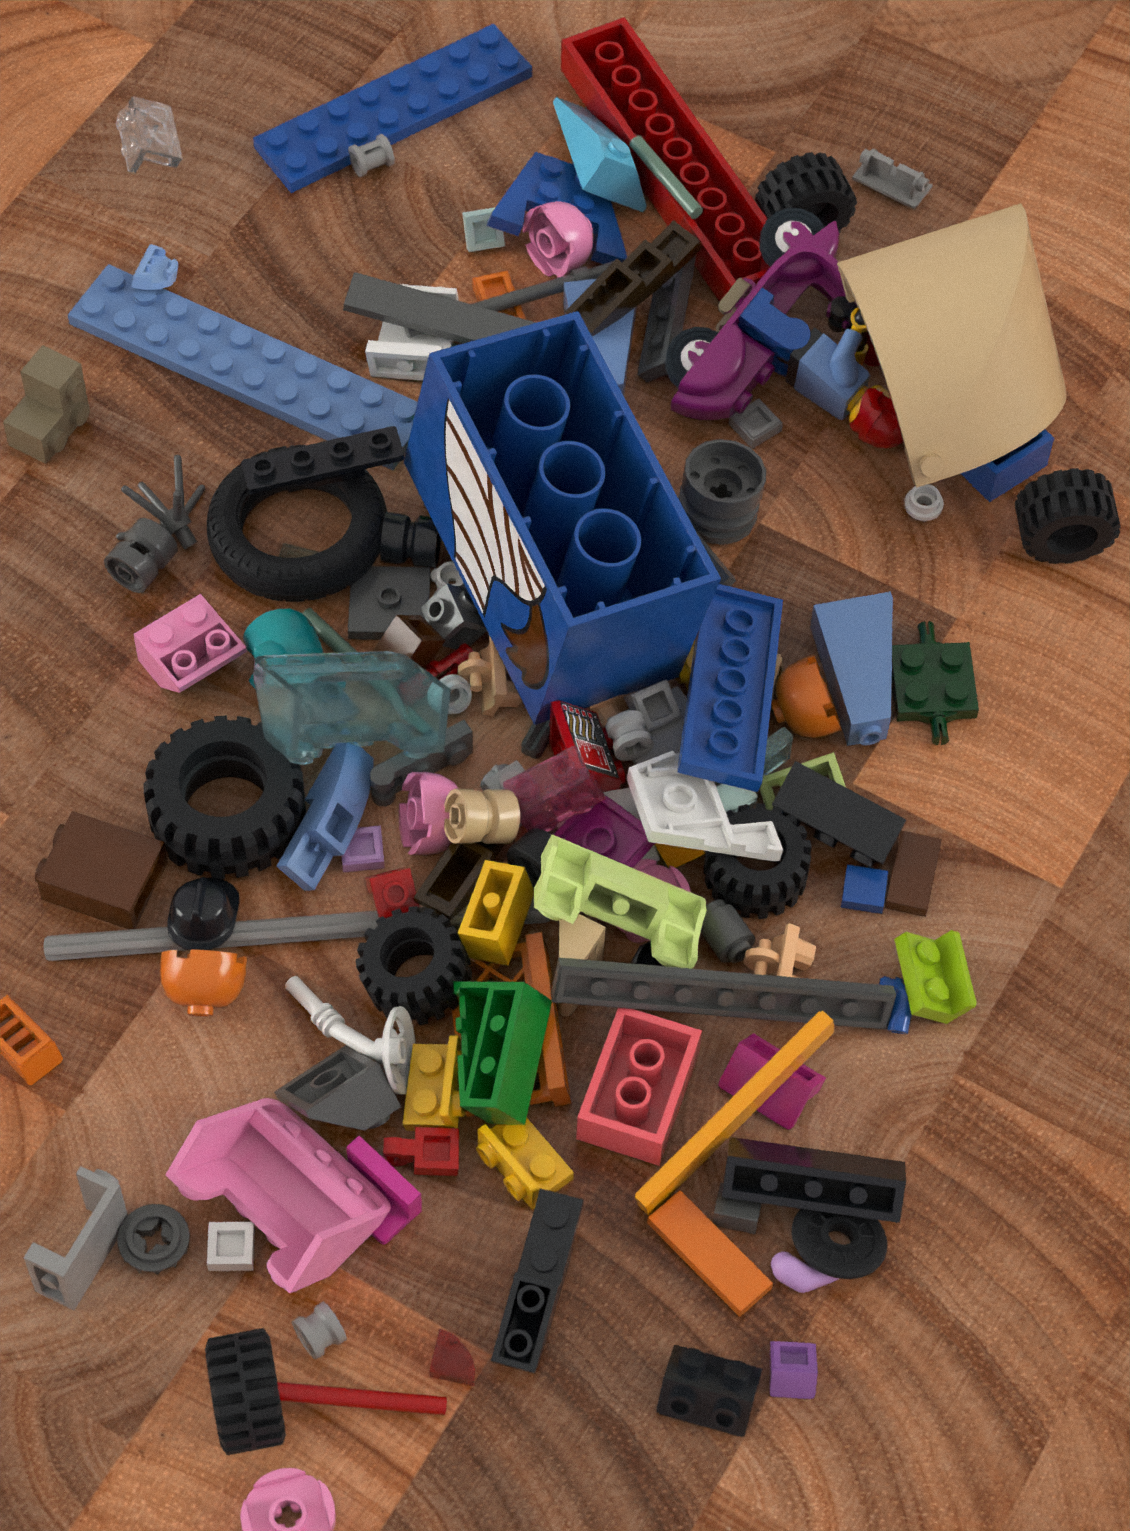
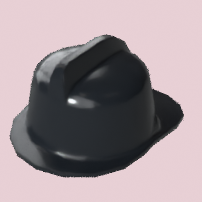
M200 877L186 882L174 894L168 914V934L172 941L185 950H212L224 944L231 937L235 927L240 904L239 892L234 885L223 879Z

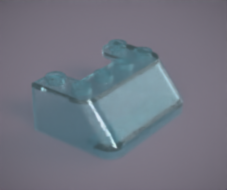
M389 651L263 655L254 659L253 678L264 738L292 763L310 764L313 762V759L322 756L323 748H333L336 743L346 742L356 746H371L374 744V741H388L403 750L405 756L411 758H426L428 753L444 752L451 689L404 654Z

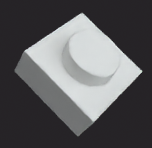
M209 1222L208 1271H253L255 1226L253 1222Z

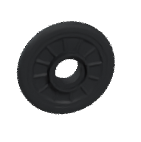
M800 1209L794 1217L792 1239L796 1250L812 1268L825 1275L840 1279L861 1278L878 1269L885 1259L887 1237L878 1220ZM833 1231L844 1233L848 1236L851 1243L846 1245L838 1244L830 1238L828 1233Z

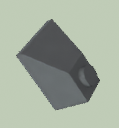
M346 1045L274 1091L280 1101L309 1119L360 1130L372 1129L383 1125L389 1120L390 1114L401 1107L379 1063Z

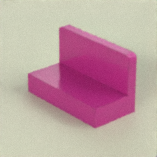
M751 1034L737 1045L718 1082V1086L734 1096L780 1049L756 1034ZM802 1064L757 1111L789 1130L795 1126L807 1101L819 1093L826 1077Z
M358 1136L346 1147L347 1159L355 1169L386 1196L390 1203V1211L381 1225L371 1234L379 1243L385 1245L422 1212L421 1193L363 1138Z

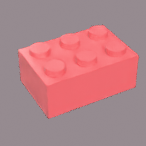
M618 1008L577 1117L576 1139L660 1166L699 1055L702 1030L635 1009Z

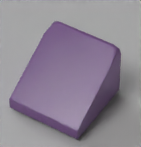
M770 1341V1395L782 1398H814L818 1374L816 1344Z

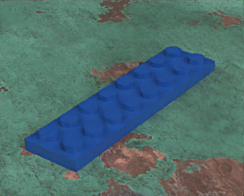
M493 23L253 137L254 149L290 193H293L351 165L350 154L348 153L349 146L353 144L361 146L372 142L380 134L387 137L390 145L399 142L531 78L532 66Z

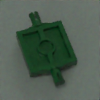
M924 621L917 626L920 643L892 645V686L897 721H920L931 724L932 743L939 745V740H941V745L949 742L948 722L956 719H975L978 716L979 706L970 642H936L934 623L928 621L926 629V622Z

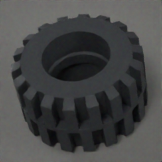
M813 152L805 153L803 156L796 155L786 162H781L775 170L767 173L765 176L766 180L760 182L758 186L759 192L755 194V201L767 219L776 212L787 208H801L813 213L823 223L824 227L836 221L839 233H841L840 230L847 227L851 222L849 218L854 216L856 211L855 205L857 204L855 194L839 164L832 156L827 157L825 153L821 152L816 155Z
M1070 468L1064 471L1057 470L1051 474L1037 477L1038 480L1029 482L1025 485V489L1018 493V500L1015 501V510L1023 549L1026 550L1030 557H1035V560L1040 562L1048 561L1050 564H1067L1079 560L1083 561L1093 555L1104 552V548L1110 547L1115 543L1114 539L1119 537V528L1121 526L1112 484L1101 473L1095 474L1093 470H1079V468Z
M756 803L755 809H749L748 805L745 804L738 806V813L736 814L731 809L726 812L731 825L773 822L783 848L780 861H776L778 863L776 867L762 871L752 870L743 866L736 859L738 857L736 855L705 852L704 874H706L705 884L707 889H713L712 897L714 900H724L727 905H732L735 909L740 910V917L749 918L750 913L758 914V919H765L768 917V912L771 911L775 916L784 913L785 905L792 908L797 903L798 895L802 896L805 890L811 861V842L806 840L807 831L804 826L796 827L797 818L792 814L786 817L783 816V809L774 806L773 810L765 809V804Z
M418 906L409 907L406 913H402L400 908L391 911L392 917L385 919L384 916L376 920L378 926L374 930L368 928L364 933L367 942L359 943L357 949L360 958L356 959V968L360 973L358 976L379 1012L383 1011L386 1018H388L394 1007H404L408 1011L411 1020H417L419 1025L428 1024V1018L433 1016L438 1021L445 1017L444 1010L447 1008L454 1010L459 1005L458 996L454 994L453 981H471L470 958L455 926H452L449 919L443 914L438 917L436 911L426 908L421 913ZM418 955L433 956L431 963L422 972L410 977L395 976L399 967L408 959Z
M264 1328L208 1338L205 1356L221 1448L226 1455L283 1445L286 1431L271 1341L268 1333Z

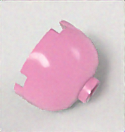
M561 201L550 202L530 209L524 216L523 233L529 231L531 240L530 243L526 244V248L534 264L543 274L547 276L556 274L558 275L557 278L569 275L570 270L580 268L591 255L593 247L592 225L589 219L575 206Z
M412 772L407 775L401 791H409L407 803H399V830L403 847H412L408 852L409 855L439 854L447 850L452 843L448 840L444 830V821L449 819L450 813L445 812L444 803L449 792L459 788L453 781L441 774Z

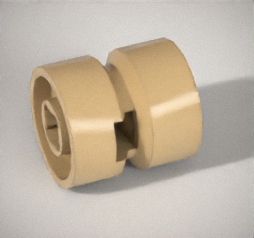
M453 789L447 795L444 805L445 812H449V819L444 821V830L450 842L454 844H472L480 841L485 844H509L513 842L519 829L520 808L517 797L512 791L487 789L481 792L474 789Z

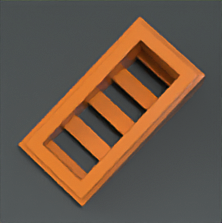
M6 995L0 1000V1023L10 1015H13L14 1018L0 1027V1054L28 1085H33L63 1061V1057L55 1042ZM21 1027H23V1028H22L20 1031H18L15 1035H13L11 1038H9L7 1041H5L8 1037H10V1036H11L12 1034H14L17 1030H19ZM32 1039H34V1041H32V1042H31L30 1044H28L25 1048H23L21 1051H19L18 1053H16L19 1049H21L23 1046H25L27 1043H29Z

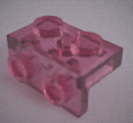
M576 746L562 751L503 783L504 790L512 791L517 797L520 808V822L527 831L535 828L547 832L551 831L562 821L576 814L586 813L596 804L606 800L600 784L587 769L582 755Z

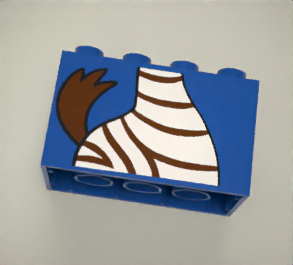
M576 311L429 353L404 464L533 724L536 725L550 720V702L560 700L581 708H588L613 697L636 692L657 682L678 678L721 577L580 313Z

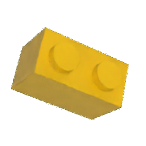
M489 860L484 861L458 931V935L469 958L509 966L534 897V889L525 867Z

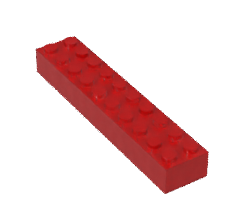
M623 17L562 39V73L586 108L628 145L641 188L668 226L674 220L700 240L702 249L696 254L695 267L719 302L740 277L742 279H751L757 284L770 268L764 261L760 251V233L767 221V217L626 18ZM641 136L700 204L703 212L699 217L692 219L630 147V142L634 137Z

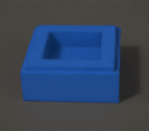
M847 865L841 908L882 914L888 871Z

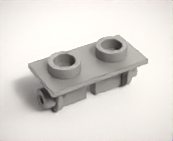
M874 148L871 151L864 149L859 159V162L863 164L852 176L853 180L914 210L933 186V184L929 183V179L925 178V173L917 172L901 163L896 167L893 165V159L878 153V150Z

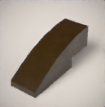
M515 839L509 844H485L482 841L472 844L451 843L414 896V902L433 909L437 914H443L451 920L469 904L484 861L489 860L503 863L507 858L508 849L515 843Z

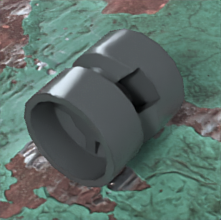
M140 518L125 534L124 541L118 542L105 557L104 565L108 573L120 585L132 592L143 593L159 574L158 570L164 569L178 551V545L173 536L160 524L151 519Z

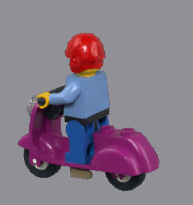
M787 208L776 212L767 219L760 233V251L764 261L770 266L768 271L757 284L751 279H742L741 277L734 283L719 302V312L725 315L716 325V331L708 327H693L683 330L672 339L666 351L665 368L670 381L678 388V391L671 401V411L697 420H721L730 418L735 412L741 414L753 398L751 392L758 383L763 386L775 371L782 376H786L785 381L797 392L837 419L843 420L850 413V428L859 435L858 439L863 443H867L877 449H891L903 443L889 391L881 385H874L868 388L870 374L862 365L868 350L866 342L869 333L856 301L849 303L846 299L837 265L838 261L836 260L839 245V231L836 221L824 227L823 223L813 213L801 208ZM810 286L817 289L830 301L826 312L828 326L835 332L844 331L838 345L815 327L810 331L808 325L803 320L790 318L786 315Z

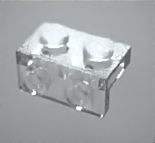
M132 96L126 107L119 111L116 119V128L120 132L122 142V155L125 157L128 172L136 173L144 160L177 168L183 158L171 106Z

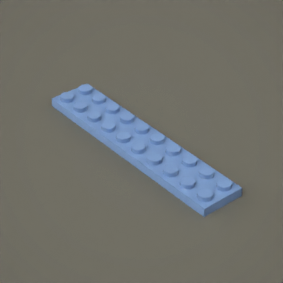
M108 264L68 313L69 324L327 441L395 426L404 455L406 453L417 401L166 289L143 290L131 288L133 275ZM399 462L382 466L394 470Z

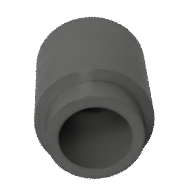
M721 899L707 904V911L700 933L721 962L739 963L743 961L746 950L752 948L755 942V936L732 905H727Z

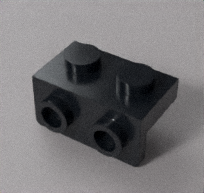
M674 1344L663 1377L656 1411L664 1416L744 1437L762 1368L747 1365L742 1361L729 1360L704 1353L695 1348H686Z

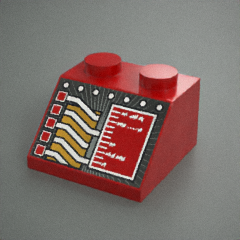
M560 700L550 702L549 746L568 802L588 797L596 788L602 793L620 789V785L626 783L624 769L621 761H614L612 757L613 740L608 737L606 728L601 726L597 712Z

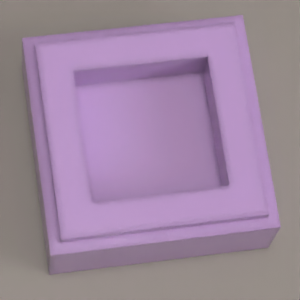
M381 825L358 827L346 852L342 855L343 872L385 869Z

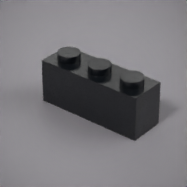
M797 761L794 762L772 803L773 807L776 806L783 809V816L786 817L792 814L797 818L796 827L800 826L802 822L815 829L813 838L834 849L838 842L851 848L852 852L849 857L872 868L875 862L884 865L906 823V819Z

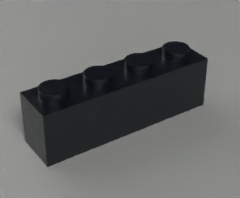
M730 1137L722 1197L900 1223L906 1186V1167L903 1161Z

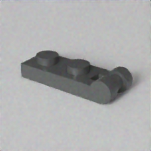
M462 720L372 768L370 772L372 801L379 806L392 804L396 793L402 790L407 775L412 772L435 773L449 765L454 766L462 763L469 754L473 753V731L466 721Z

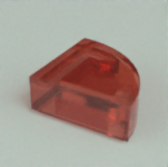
M439 1329L429 1377L474 1386L475 1365L469 1351L457 1336Z

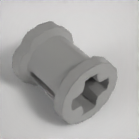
M383 134L377 135L376 140L364 145L357 146L353 144L348 147L351 164L359 177L365 176L367 171L384 164L389 167L395 163L390 142Z

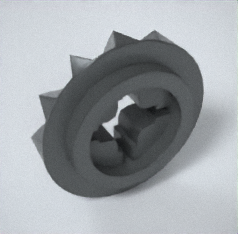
M150 1204L137 1208L124 1219L119 1228L117 1242L125 1263L127 1262L133 1266L139 1273L147 1271L158 1275L162 1270L169 1267L176 1268L178 1261L184 1254H187L190 1233L185 1219L178 1211L166 1205ZM161 1227L162 1241L167 1243V1245L156 1244L153 1250L147 1253L146 1240L141 1238V1236L152 1237Z

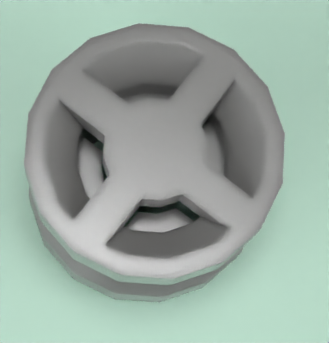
M629 710L618 713L608 720L605 725L608 737L614 740L612 747L615 757L619 760L629 761L638 759L653 749L654 741L652 735L645 731L647 722L641 711Z
M324 1301L316 1305L314 1312L308 1317L299 1316L292 1321V1326L299 1340L314 1360L323 1356L325 1348L331 1344L340 1345L347 1340L341 1323Z

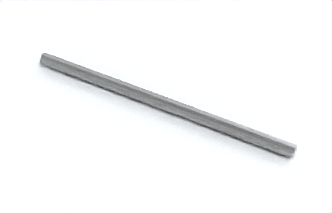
M533 899L524 924L549 922V918L534 908ZM468 905L454 918L449 920L456 930L461 926ZM419 907L421 913L425 911L426 907ZM377 911L236 921L231 937L217 948L364 937V933L368 928L374 930L378 926L376 920L379 917ZM168 927L50 935L44 938V954L46 960L49 961L159 953L168 950L185 951V949L172 941L168 934Z

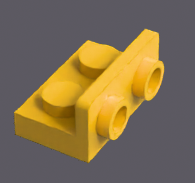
M450 1035L448 1044H413L402 1123L406 1131H415V1127L458 1128L459 1117L465 1116L466 1110L460 1107L457 1056L462 1054L459 1035Z
M526 1118L525 1125L497 1124L490 1129L484 1124L478 1128V1146L476 1147L478 1155L489 1168L496 1167L505 1177L503 1182L509 1193L517 1201L523 1199L531 1209L535 1208L540 1188L557 1192L573 1180L574 1172L528 1118Z

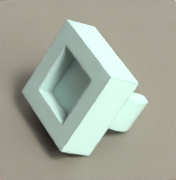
M495 207L462 213L466 248L469 252L505 246L503 231L487 226V222Z

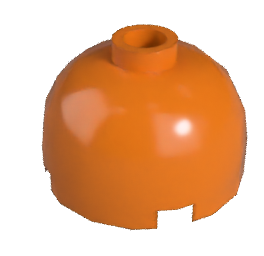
M815 655L800 659L785 668L779 675L776 683L777 699L771 702L778 723L786 721L794 733L804 738L813 739L842 731L829 689L823 677L821 678L819 672L821 669Z
M177 950L162 951L160 963L161 985L166 996L173 1003L188 1007L187 1015L211 1017L213 1016L214 1008L228 1006L238 997L245 981L247 957L237 958L236 953L222 951L190 950L187 958L177 957Z

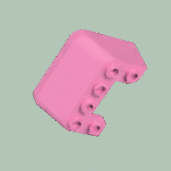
M264 1098L196 1121L165 1174L186 1198L191 1200H208L223 1194L235 1205L239 1214L253 1222L266 1235L267 1240L272 1245L280 1248V1250L275 1251L267 1261V1269L272 1280L289 1293L331 1276L381 1225L390 1211V1203L382 1192L284 1103L271 1098Z

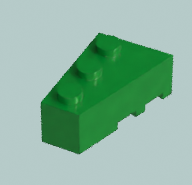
M453 981L454 994L459 997L460 1017L455 1018L456 1031L461 1034L462 1054L457 1056L460 1107L489 1124L525 1125L552 1000L525 982Z

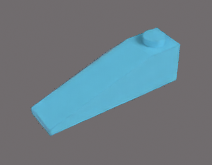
M556 97L553 104L582 190L644 212L647 205L628 145L588 109Z

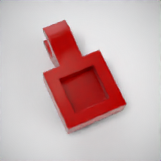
M415 1127L414 1139L386 1137L384 1138L383 1158L392 1167L414 1163V1175L458 1176L459 1128Z

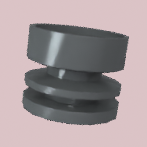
M724 439L707 441L691 451L685 462L678 499L694 529L706 543L719 545L735 543L750 534L757 521V513L759 512L760 500L762 499L766 482V468L758 454L750 447L737 441Z

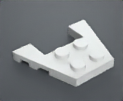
M670 751L629 767L626 779L648 842L768 861H780L783 848L773 822L731 825L715 782L677 773L679 753L676 754L674 751Z

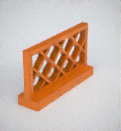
M542 932L525 935L526 942L516 944L512 958L521 957L523 967L513 980L496 971L501 964L470 958L471 965L469 967L475 966L483 971L476 982H488L491 977L499 982H523L525 979V983L552 1000L550 994L553 984L549 950ZM552 1002L536 1073L540 1080L541 1089L532 1091L529 1105L553 1101L555 1107L572 1104L557 1003ZM458 1005L454 1010H452V1018L454 1025V1033L455 1035H459L461 1039V1034L456 1031L455 1018L460 1017V1008ZM466 1110L467 1117L475 1116Z

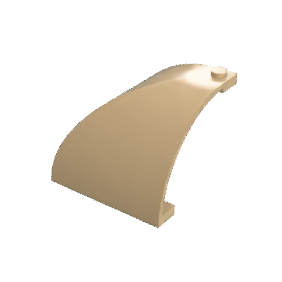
M1021 203L837 263L846 299L849 303L856 301L877 354L902 434L912 481L916 488L972 470L1010 453L1037 436L1058 416L1065 404L1067 391L1026 211Z

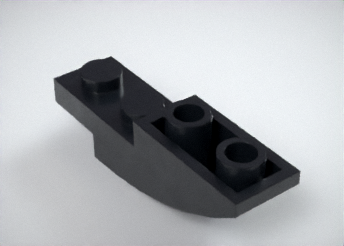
M540 1188L517 1272H515L491 1362L533 1374L536 1373L572 1255V1245L584 1205L583 1199Z

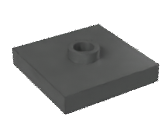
M371 566L359 580L350 585L348 639L380 640L396 615H421L425 619L421 607L430 599V567Z

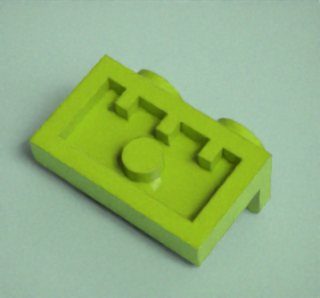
M951 930L936 940L904 932L894 939L912 1015L948 1024L976 1007L977 1002L959 932Z

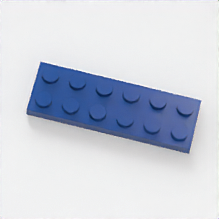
M722 584L718 585L695 638L677 773L754 792L759 791L763 781L783 606L782 599Z

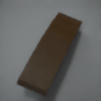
M673 220L652 243L645 239L623 262L616 259L565 313L569 314L578 311L592 336L596 335L621 319L672 278L702 249L700 240Z

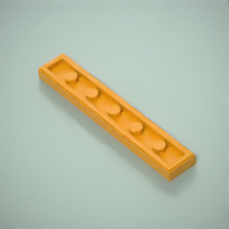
M822 1010L805 1024L635 1193L638 1206L648 1216L654 1213L835 1032L834 1020Z

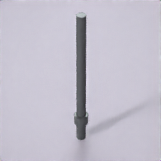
M613 262L589 269L586 266L570 270L569 275L472 303V305L498 312L562 293L564 291V282L597 279ZM404 327L408 338L425 334Z

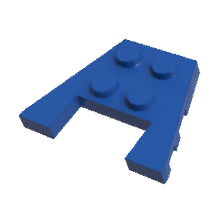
M538 152L532 155L492 211L487 222L489 227L519 236L524 223L525 211L550 202H567L578 208L592 225V233L594 234L592 261L606 264L616 259L623 262L627 258L611 200L582 190L574 164Z

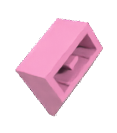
M201 594L133 634L138 661L161 688L178 693L247 652V647Z

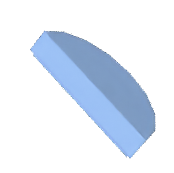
M149 244L133 275L131 288L159 290L171 286L176 281L178 262L175 258L171 260L166 257V251L163 248Z

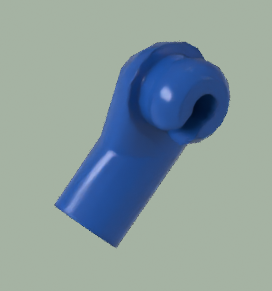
M884 976L880 978L879 985L893 986L896 992L887 1031L908 1035L912 1014L904 980L897 976L895 979Z

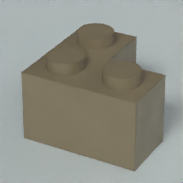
M42 345L20 371L25 396L3 421L9 446L47 464L55 453L63 450L68 437L77 426H82L86 422L90 413V407L81 363Z

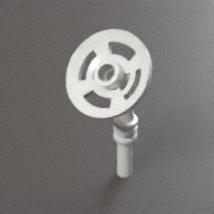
M293 976L286 982L285 988L311 1014V1022L326 1037H334L364 1056L375 1060L379 1064H383L392 1090L396 1094H406L415 1034L411 1017L404 1007H394L391 1010L384 1026L382 1038H376L374 1042L347 1026L345 1019L339 1015L337 1010L331 1004L323 1003L298 976ZM395 1021L399 1027L400 1034H397L395 1029H393Z

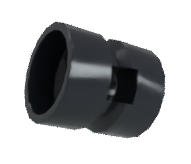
M386 512L381 534V563H405L409 557L414 566L437 568L441 537L431 516L420 515L413 523L410 517L404 513Z

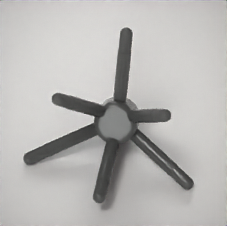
M175 455L173 508L168 510L144 482H139L138 488L149 501L126 485L121 487V491L158 518L160 525L171 535L175 534L184 550L198 542L188 527L192 523L188 515L205 491V486L199 485L186 505H184L182 458L180 455ZM128 531L117 533L116 538L124 540V536Z

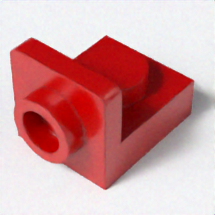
M402 867L364 877L367 892L373 895L379 918L382 916L384 918L392 917L391 911L399 908L402 913H406L409 907H420L418 903L414 902L416 889L410 868Z

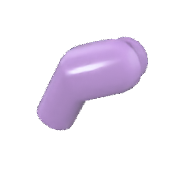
M779 1252L771 1260V1268L775 1278L798 1293H806L839 1280V1278H834L817 1271L792 1256L789 1252Z

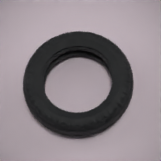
M290 445V447L286 448V446L277 447L268 450L269 452L264 451L252 457H257L265 454H270L306 445ZM239 464L222 480L212 497L207 515L209 546L223 572L234 583L252 594L276 601L286 600V602H302L305 599L310 601L327 597V594H335L359 580L371 568L380 554L382 527L387 512L383 494L374 478L365 469V476L308 488L329 493L340 499L347 506L352 515L348 530L338 542L319 553L297 558L273 556L255 548L244 536L243 526L248 514L257 504L276 493L286 491L287 487L249 494L242 464Z

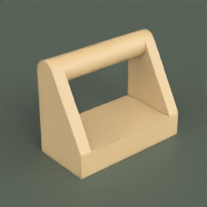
M578 914L574 924L561 919L559 921L558 957L603 961L606 927L581 914ZM558 1003V1012L562 1016H570L579 1004Z

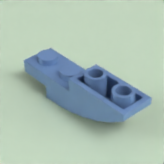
M341 734L307 794L305 801L311 806L276 866L304 891L315 890L333 856L344 855L355 834L368 800L371 788L370 772L373 768L374 758L348 734Z

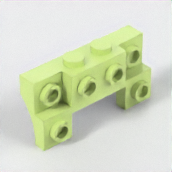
M553 834L541 854V875L534 887V908L538 909L542 915L551 920L559 921L562 919L574 924L581 911L586 915L615 925L627 932L651 940L652 957L656 958L663 966L694 968L698 960L699 936L707 911L705 898Z

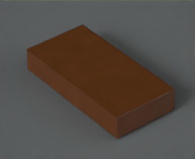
M901 831L885 908L926 917L942 839Z

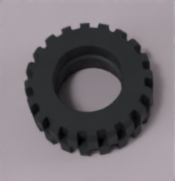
M227 715L214 716L215 721L204 723L203 719L191 722V728L185 731L182 727L170 735L171 742L169 744L164 741L154 752L155 760L152 759L148 762L145 771L146 781L143 783L144 798L151 832L154 833L155 839L165 843L166 852H168V857L177 866H183L187 863L188 872L202 876L203 872L206 871L211 872V877L215 879H225V874L236 873V877L240 878L249 876L248 870L257 867L259 871L270 867L271 858L275 856L277 859H281L306 814L303 772L301 771L300 761L296 752L290 750L289 742L281 734H276L273 737L272 727L262 722H259L257 726L252 725L251 718L237 716L236 720H227ZM234 777L252 782L263 791V794L253 806L232 816H209L198 812L188 804L190 797L197 789L219 778Z

